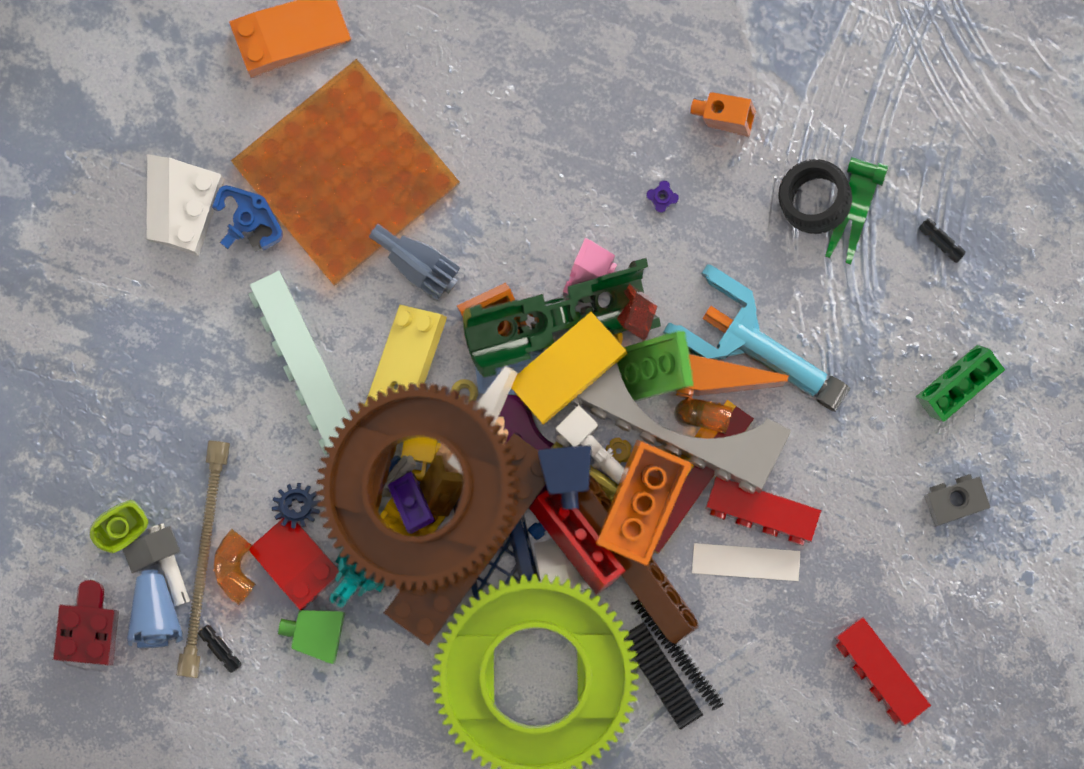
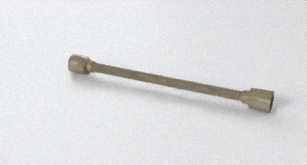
M208 440L206 463H209L210 477L208 481L209 487L207 488L208 494L206 495L207 501L205 502L207 505H205L206 508L204 509L206 512H204L205 515L203 517L205 519H203L204 522L202 523L204 526H202L203 529L201 530L203 533H201L202 540H200L201 547H199L200 554H198L194 582L196 585H194L193 589L195 592H193L192 596L194 599H192L191 603L193 606H191L190 610L192 613H190L191 617L189 618L191 620H189L188 641H186L187 645L184 647L183 654L179 653L177 676L198 678L201 656H197L198 649H196L197 646L195 645H197L196 641H198L196 638H198L197 631H199L198 627L200 626L198 624H200L199 620L201 619L199 617H201L200 610H202L201 603L203 602L202 596L204 595L203 589L205 588L204 582L206 581L205 575L207 574L206 568L208 567L207 561L209 560L207 557H209L208 554L210 552L208 550H210L209 547L211 546L209 543H211L210 540L212 539L210 536H212L211 529H213L212 522H214L218 494L216 491H218L217 488L219 487L217 484H219L218 481L220 480L218 477H220L219 474L223 469V465H227L230 443Z

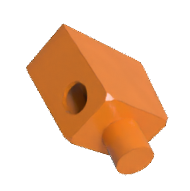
M710 92L707 101L697 98L693 99L690 113L703 116L708 127L750 137L756 110L751 99Z

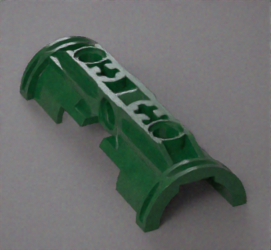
M647 258L632 261L627 269L568 286V295L566 297L561 296L545 301L544 295L540 294L482 309L480 304L466 308L463 314L464 335L470 356L478 372L483 377L496 375L495 369L531 359L528 353L550 347L554 343L553 332L575 326L590 312L612 334H618L642 326L650 330L661 327L660 319L653 313L648 302H646L641 279L643 278L644 269L648 267ZM603 292H607L610 296V302L606 307H601L598 304V297ZM578 301L581 303L590 302L592 305V307H582L580 309L581 313L579 311H575V306L578 305ZM527 315L534 317L531 327L524 324L518 326L516 321H526L528 319ZM506 320L510 324V331L507 335L501 336L498 333V325Z

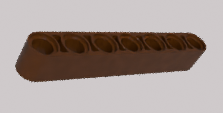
M589 474L588 491L577 492L578 510L599 536L612 501L598 482ZM610 550L625 569L621 576L669 641L676 644L698 629L696 617L652 556L647 566Z

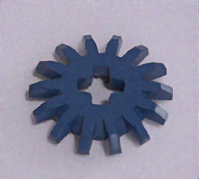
M297 483L296 489H292L291 484H288L287 492L281 489L278 490L282 497H273L272 501L276 502L278 506H273L272 511L280 512L274 516L276 520L285 518L281 523L283 526L292 521L291 528L295 529L297 521H300L302 527H306L305 518L311 522L315 521L310 514L320 513V510L314 507L321 500H313L317 495L316 491L309 494L311 486L307 485L305 490H302L301 483ZM297 500L298 503H304L301 506L300 512H296L294 509L289 510V507L292 506V501Z

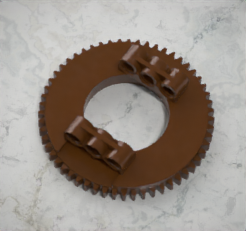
M409 383L408 389H406L405 385L399 384L397 392L394 388L388 387L387 396L384 392L378 391L377 400L372 396H368V406L359 402L360 412L351 409L349 413L352 419H341L345 427L334 428L339 436H330L328 438L333 443V447H324L329 457L320 458V461L326 464V467L318 469L317 472L323 474L324 478L316 480V483L322 485L324 489L317 491L316 495L323 496L324 500L318 502L317 506L325 507L326 509L319 516L321 518H328V521L323 525L325 529H332L327 535L328 539H337L333 547L336 549L343 548L340 557L346 558L350 556L347 564L350 566L357 564L356 572L363 573L366 570L365 578L372 579L375 576V583L382 584L385 580L386 587H392L395 583L396 589L403 590L405 585L408 591H414L416 586L419 591H425L426 585L429 589L435 590L437 582L440 587H447V579L451 583H457V575L461 578H467V570L471 572L477 571L476 563L480 565L486 564L485 555L493 557L494 554L491 546L500 548L501 544L497 538H506L507 536L502 528L512 526L506 518L516 514L509 508L510 506L518 505V502L511 498L512 495L519 493V490L512 488V484L519 482V478L512 477V473L517 471L518 467L511 465V462L516 459L515 455L508 454L512 445L503 443L508 437L507 434H498L502 426L500 424L492 425L495 417L492 415L485 416L487 409L484 407L477 409L479 402L475 400L469 402V396L465 394L459 397V391L454 389L449 393V388L442 386L439 390L438 385L432 383L429 389L425 383H420L418 388L416 384ZM431 438L441 442L455 455L463 473L464 486L456 513L444 527L425 536H405L392 529L378 512L382 500L383 487L388 480L389 467L395 455L397 445L409 439Z

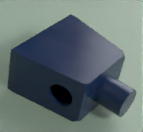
M591 445L538 450L549 494H561L562 509L579 508L577 492L588 491Z

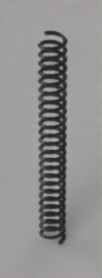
M639 599L631 602V605L636 604L634 610L639 609L637 614L643 613L641 615L642 619L647 617L644 623L651 621L647 627L653 626L651 628L652 632L657 630L654 636L661 634L658 640L665 638L666 636ZM665 638L661 645L666 644L664 649L670 648L668 650L669 654L674 652L671 658L678 656L674 662L680 661L678 667L684 665L681 671L688 669L685 675L692 673L688 680L696 677L691 684L697 683L695 689L701 687L698 693L705 691L702 697L709 695L705 702L713 699L708 706L714 705L713 711L723 706L724 703H721L723 698L717 699L720 694H715L716 689H712L713 685H708L709 680L704 681L706 676L700 677L703 672H698L699 667L694 668L696 663H691L692 658L687 659L689 654L684 655L686 650H681L682 645L677 646L679 642L674 644Z

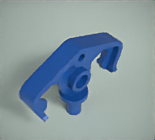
M228 185L219 188L212 206L215 211H221L225 208V199L229 196L233 197L238 204V208L233 214L234 226L231 224L227 226L229 228L227 230L228 233L220 241V244L226 249H229L236 239L239 240L241 238L243 240L245 236L242 232L254 231L259 225L272 229V234L269 237L264 236L260 240L263 251L282 240L283 231L263 196Z

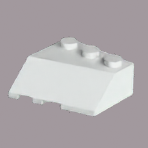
M147 154V240L199 256L214 213L213 203L219 188L224 183L222 175L172 158Z

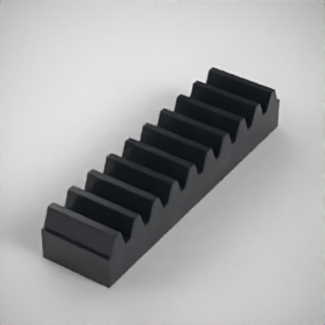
M642 622L628 631L629 634L624 640L633 641V645L628 650L636 651V656L633 657L634 660L638 662V666L678 728L681 730L703 716L702 711L645 623Z

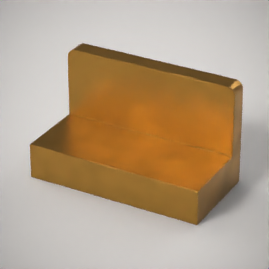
M441 455L434 457L419 484L432 515L448 517L459 499L464 486L462 473L445 472Z

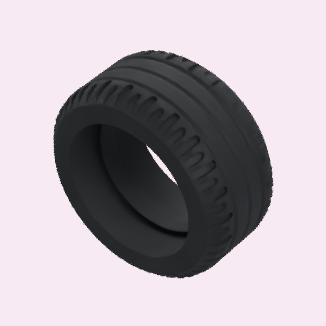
M809 159V161L805 160L800 162V164H796L784 175L779 186L778 199L786 219L793 227L805 233L822 234V232L826 233L838 227L848 216L852 206V191L845 174L839 167L829 161ZM825 179L837 186L838 192L834 203L822 213L814 215L804 214L796 210L793 205L798 189L810 180Z

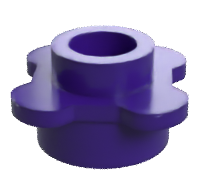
M665 180L660 181L659 186L655 189H649L646 194L647 199L652 200L655 210L659 213L665 212L667 207L671 204H676L679 200L678 194L673 193L670 189V183ZM661 194L665 195L664 199L660 198Z

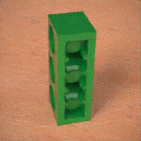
M976 345L921 391L916 398L931 418L944 422L1004 372L1005 369L991 349Z

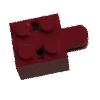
M85 580L79 584L76 606L59 604L53 660L113 666L119 611L103 609L105 590L99 582Z

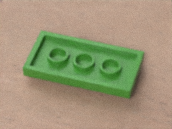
M675 331L626 346L624 349L628 354L617 362L623 383L634 402L694 386L685 331Z

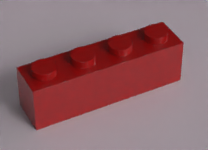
M717 476L715 477L705 509L710 510V516L722 520L729 516L737 519L735 523L737 525L751 529L753 524L762 527V533L777 537L778 533L789 536V542L804 546L805 542H812L822 510L765 491H761V493L755 491L752 494L739 487L740 483L731 480L725 481Z
M548 490L534 500L529 509L595 595L619 579L625 572V569L609 549L596 544L599 536L578 508L562 509L561 494H549Z
M864 617L859 618L834 637L838 642L835 644L836 649L844 658L850 657L855 664L852 666L853 671L861 680L866 678L872 687L868 690L877 702L883 700L889 708L885 712L895 725L900 723L902 726H906L931 706Z

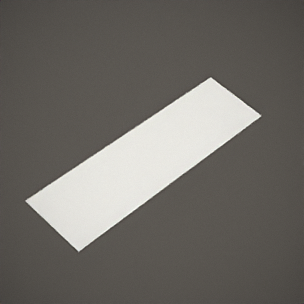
M694 543L692 573L799 581L801 551Z

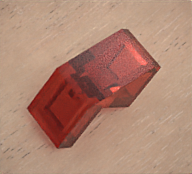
M630 284L624 291V294L630 301L619 314L617 320L622 327L645 341L648 337L657 305L652 298Z

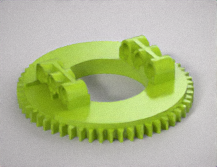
M522 574L521 580L518 583L511 576L509 585H506L501 579L499 580L498 589L489 584L488 594L482 589L479 590V600L473 596L469 598L471 607L465 604L461 605L464 612L463 615L457 612L454 613L453 616L457 623H447L452 632L442 633L447 642H438L437 646L444 652L435 653L434 658L441 661V663L433 665V669L440 672V674L432 677V681L440 683V685L433 687V692L441 693V696L435 699V703L444 704L438 710V714L448 715L442 721L443 725H453L449 729L448 734L458 733L459 735L455 739V743L465 742L462 751L465 753L472 749V760L481 756L480 765L482 767L491 762V769H496L498 766L501 769H572V766H575L577 769H583L582 761H585L590 766L593 764L591 755L599 759L602 758L600 748L607 751L610 750L608 740L615 743L618 741L614 732L624 733V728L620 725V722L629 723L630 719L625 715V712L633 713L634 708L628 702L637 701V697L630 692L639 689L638 685L631 683V681L639 679V674L631 672V670L638 667V662L629 660L636 656V651H627L633 645V641L624 640L629 634L628 630L619 631L623 621H613L617 614L616 611L606 613L609 604L606 602L599 606V595L592 599L589 598L591 589L588 588L581 593L580 583L571 588L570 579H567L562 585L560 584L559 576H556L553 582H549L548 574H544L542 581H538L536 574H533L531 581H528L525 574ZM544 628L555 631L567 638L577 649L578 703L566 716L550 724L533 726L518 723L505 716L494 704V649L504 638L522 629Z

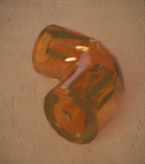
M687 398L681 400L676 405L674 417L678 424L684 427L696 426L726 434L733 407L701 399Z
M231 528L215 552L213 570L219 587L239 606L256 586L241 569V561L253 545Z

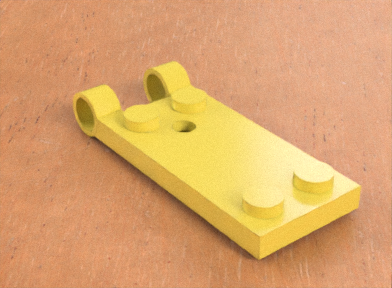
M399 304L368 396H372L377 400L378 391L384 392L387 396V388H394L396 383L398 385H405L406 389H408L409 383L416 384L417 388L420 383H425L447 317L442 314Z

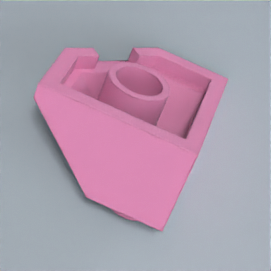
M585 238L571 269L570 279L564 287L563 296L568 295V286L615 272L617 264L613 263L615 255Z

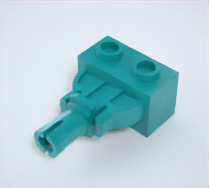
M339 553L335 560L339 564V572L335 579L339 582L343 576L345 577L330 594V601L334 604L341 597L336 606L344 607L359 587L361 588L357 594L358 596H362L366 591L375 589L381 592L385 587V580L382 584L375 583V576L372 579L365 578L366 570L363 573L356 572L357 564L354 566L347 564L350 556L343 558L340 557Z

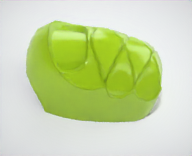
M127 500L108 509L97 517L89 529V536L97 548L115 553L127 547L146 530L148 519L136 501Z

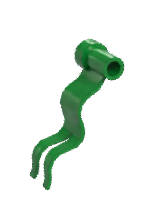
M851 157L847 173L852 174L849 181L852 191V206L845 220L833 230L825 257H831L849 220H852L846 263L851 265L876 186L883 185L889 165L879 162L876 165Z

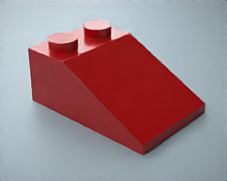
M282 518L248 550L298 609L304 610L336 581L335 578L339 571L338 567L298 522L295 529H292V521L283 526L281 523L285 518Z

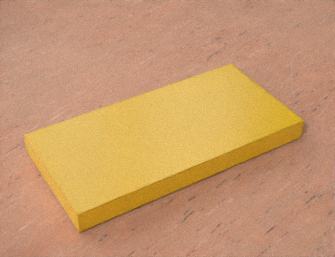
M590 312L516 375L511 389L544 425L628 353L597 317Z

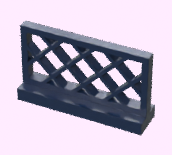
M456 505L453 507V509H454V514L456 513V510H457V506H456ZM523 515L510 533L505 546L502 545L500 547L502 550L495 562H489L492 567L484 579L480 576L477 580L482 582L480 587L478 588L477 580L471 587L473 597L476 599H480L479 590H483L485 585L489 587V584H491L488 580L495 568L508 576L505 581L506 585L509 584L511 576L517 582H520L522 574H525L528 581H531L533 574H536L538 581H540L525 515ZM510 544L512 545L513 552L508 549ZM505 552L515 558L516 564L511 573L498 566ZM516 571H518L519 578L514 576Z

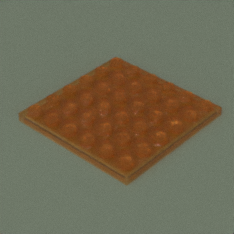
M355 59L231 160L232 164L257 194L266 199L272 212L334 286L382 248L380 244L369 237L377 224L397 236L460 184V181L358 59Z

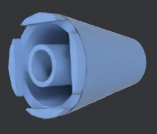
M157 570L142 571L141 575L136 578L127 635L128 645L132 647L133 642H136L137 648H158L169 646V640L175 639L176 644L183 640V633L164 575L158 574Z

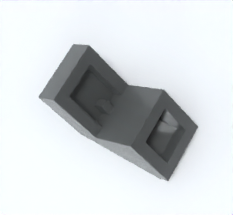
M171 526L143 536L123 549L132 574L158 564L157 561L181 552Z

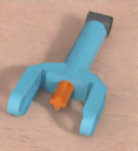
M707 264L701 275L707 279L708 284L743 306L734 320L713 306L709 307L702 318L725 333L717 345L718 349L681 325L668 323L663 330V334L685 331L688 351L695 356L721 360L746 353L773 372L789 375L787 381L812 397L818 394L815 400L825 408L836 412L850 391V387L834 376H829L827 379L825 372L761 332L756 315L757 309L753 291L716 267Z

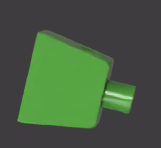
M299 610L297 621L281 618L278 635L293 637L291 649L327 663L335 664L345 612Z

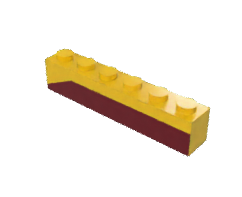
M727 400L724 405L721 403L716 405L709 415L714 419L708 427L702 425L694 438L713 439L738 435L747 430L754 418ZM684 455L680 456L681 459L689 462L690 458ZM693 464L691 465L655 547V553H660L713 478L714 470L706 466L704 469H701Z

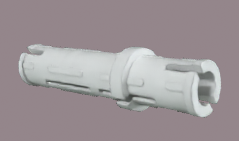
M163 523L150 527L147 530L151 534L165 528V525ZM172 555L160 560L159 564L174 607L190 602L175 556Z

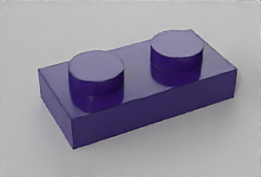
M412 472L387 484L406 530L410 534L435 521L416 476Z

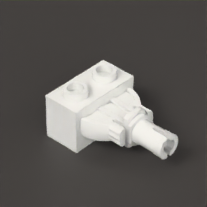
M578 405L555 429L556 441L564 447L591 445V458L595 461L592 467L598 470L601 468L619 484L624 467L613 457L614 454L611 448L606 451L592 436L598 429L599 424Z

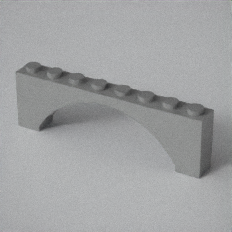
M617 363L570 402L574 406L579 405L581 407V405L590 408V413L598 418L605 419L608 417L616 421L615 425L624 431L630 432L632 429L640 433L639 437L648 443L654 444L656 441L664 445V450L672 455L679 456L682 454L690 458L689 462L696 467L704 469L706 466L714 470V475L725 481L732 479L740 483L739 487L752 494L755 491L761 493L791 432L790 429L766 418L762 425L750 431L724 438L704 439L680 435L659 425L639 408L623 383Z

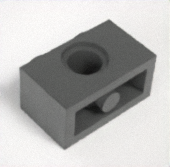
M971 474L955 479L957 483L955 485L946 487V484L942 483L929 488L931 493L924 495L935 527L991 508L980 476L972 479ZM952 492H959L962 495L963 503L961 506H954L950 502Z

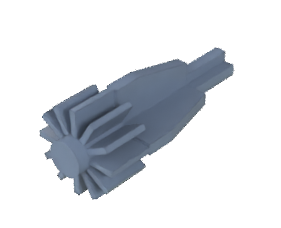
M379 224L370 233L369 237L391 252L388 258L411 283L434 299L438 300L444 291L449 294L458 282L454 277L461 267L432 246L406 235L399 239Z

